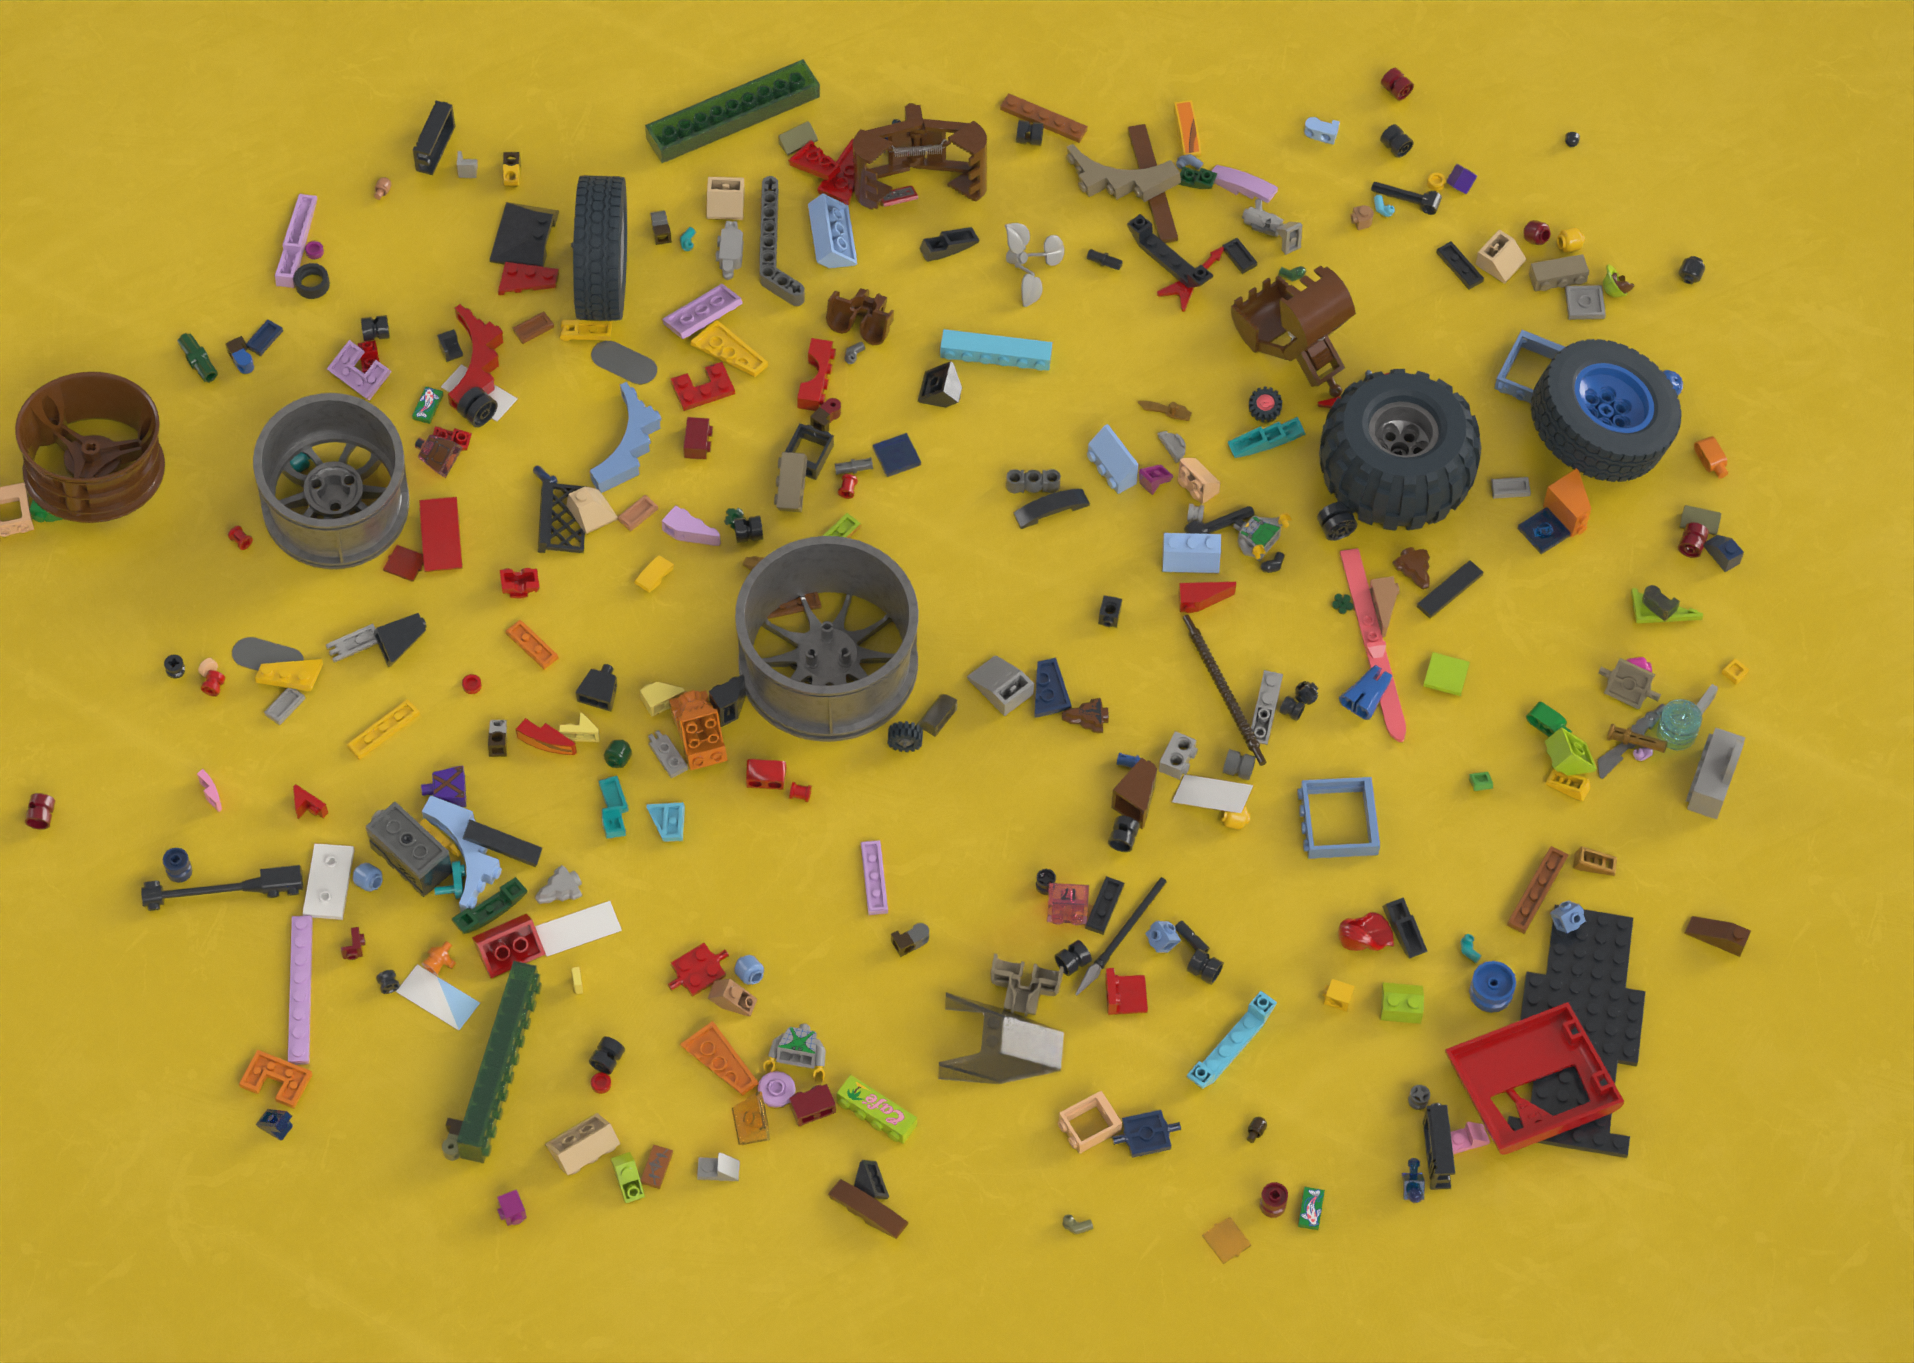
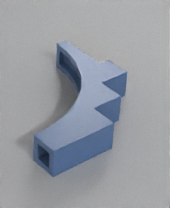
M627 382L620 385L621 396L629 414L626 433L613 454L603 463L590 470L591 481L601 493L639 475L638 467H640V463L637 458L650 452L649 444L651 441L648 435L660 429L661 416L657 410L654 411L651 405L645 407L643 401L638 400L635 389L633 387L630 388Z

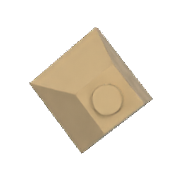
M583 487L568 495L566 506L585 534L618 520L617 515L599 489Z

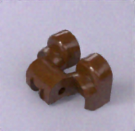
M860 288L855 297L848 300L839 297V291H834L828 299L826 314L828 326L837 333H847L854 325L856 315L860 314L865 316L860 323L861 337L871 345L882 344L888 336L890 326L894 320V310H891L889 314L884 312L887 297L878 293L875 298L869 297V289Z

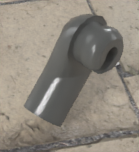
M861 341L846 349L845 361L848 364L855 363L857 353L865 350V346Z

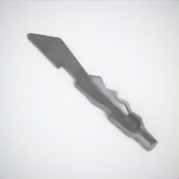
M1660 704L1654 711L1647 712L1644 718L1638 719L1636 725H1632L1631 730L1634 733L1644 735L1648 729L1651 730L1667 707L1664 704ZM1622 742L1598 759L1599 777L1603 779L1623 760L1621 755L1628 748L1633 749L1636 745L1631 743L1623 745Z

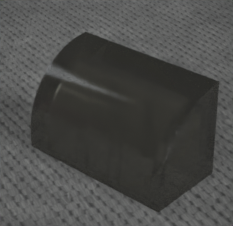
M940 694L917 724L923 730L936 737L956 712L957 699L946 694Z

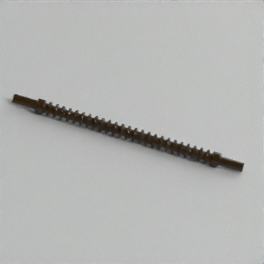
M1189 615L1183 616V620L1189 630V636L1195 644L1203 663L1206 664L1205 667L1208 668L1214 684L1217 685L1216 688L1219 689L1225 705L1228 706L1227 709L1230 710L1236 726L1239 727V731H1241L1248 749L1254 753L1260 766L1265 765L1267 761L1260 750V744L1256 740L1254 733L1251 732L1252 729L1249 723H1247V719H1245L1234 695L1231 694L1232 691L1227 685L1223 674L1220 673L1221 670L1218 669L1219 666L1216 664L1210 649L1207 648L1208 645L1205 644L1200 630L1195 627Z

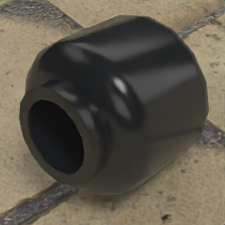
M1690 256L1683 260L1679 270V275L1683 282L1693 284V282L1696 283L1701 280L1705 271L1703 260L1696 256Z

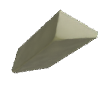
M809 121L778 136L779 145L787 155L800 150L810 140L814 143L818 141Z
M1685 505L1680 528L1685 529L1686 524L1695 522L1704 525L1708 529L1709 534L1717 535L1721 513Z

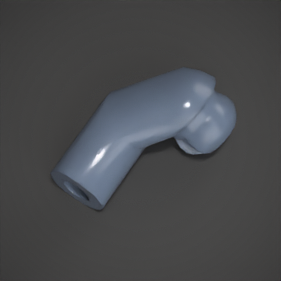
M1188 154L1178 157L1176 166L1182 169L1183 166L1192 165L1199 170L1203 162L1195 156Z

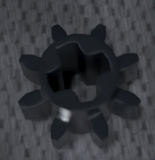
M1309 681L1299 683L1295 688L1296 700L1307 705L1314 703L1318 698V687L1313 682L1310 684Z

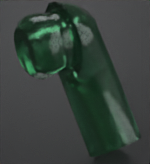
M1303 266L1292 270L1281 267L1278 275L1288 280L1296 281L1305 276L1306 269Z

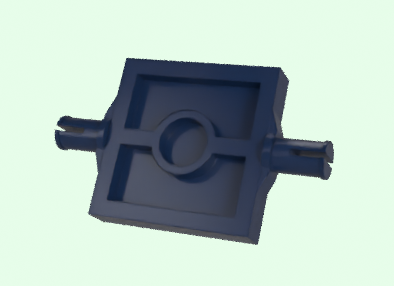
M1162 1110L1122 1118L1124 1134L1112 1136L1114 1145L1126 1142L1132 1158L1171 1150L1172 1145L1169 1134L1170 1132L1181 1130L1180 1122L1167 1124Z

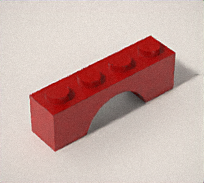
M811 338L808 350V363L814 366L818 373L812 380L800 384L797 397L799 409L816 411L825 403L826 394H824V390H828L829 386L827 376L832 373L833 364L830 363L831 359L834 360L836 355V349H833V341Z

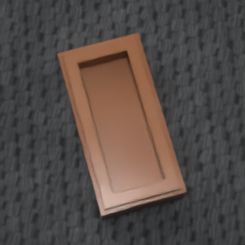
M644 495L620 514L618 521L631 532L658 510V506L649 497Z

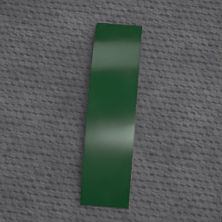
M515 877L502 885L498 893L472 910L467 908L453 917L452 922L463 934L473 932L494 921L512 908L526 895L528 890Z

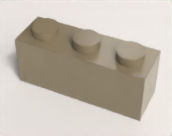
M1583 254L1531 263L1529 271L1535 291H1546L1556 287L1563 288L1573 284L1579 285L1587 282L1589 269Z
M782 452V457L778 459L780 476L776 478L778 494H775L774 504L777 505L780 511L802 512L807 456L803 453Z

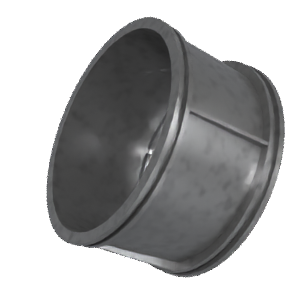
M818 536L800 539L776 549L762 559L749 573L739 592L735 613L739 644V675L743 674L745 677L748 700L766 721L776 728L799 738L832 742L848 740L870 733L887 723L900 711L914 688L918 672V603L910 580L893 559L881 550L858 540L838 536ZM836 592L847 594L840 613L833 623L828 621L821 623L810 610L804 594ZM852 596L865 599L886 613L883 619L865 629L856 631L844 629V622ZM800 597L810 625V631L807 633L790 632L768 621L767 617L783 603ZM892 621L896 625L902 639V644L895 654L877 652L859 646ZM762 626L797 649L778 656L762 659L753 648L756 635ZM860 662L870 664L886 663L869 676L860 666ZM792 663L798 666L791 678L771 668L788 667ZM848 676L854 682L846 683V677ZM810 677L812 678V685L804 683Z

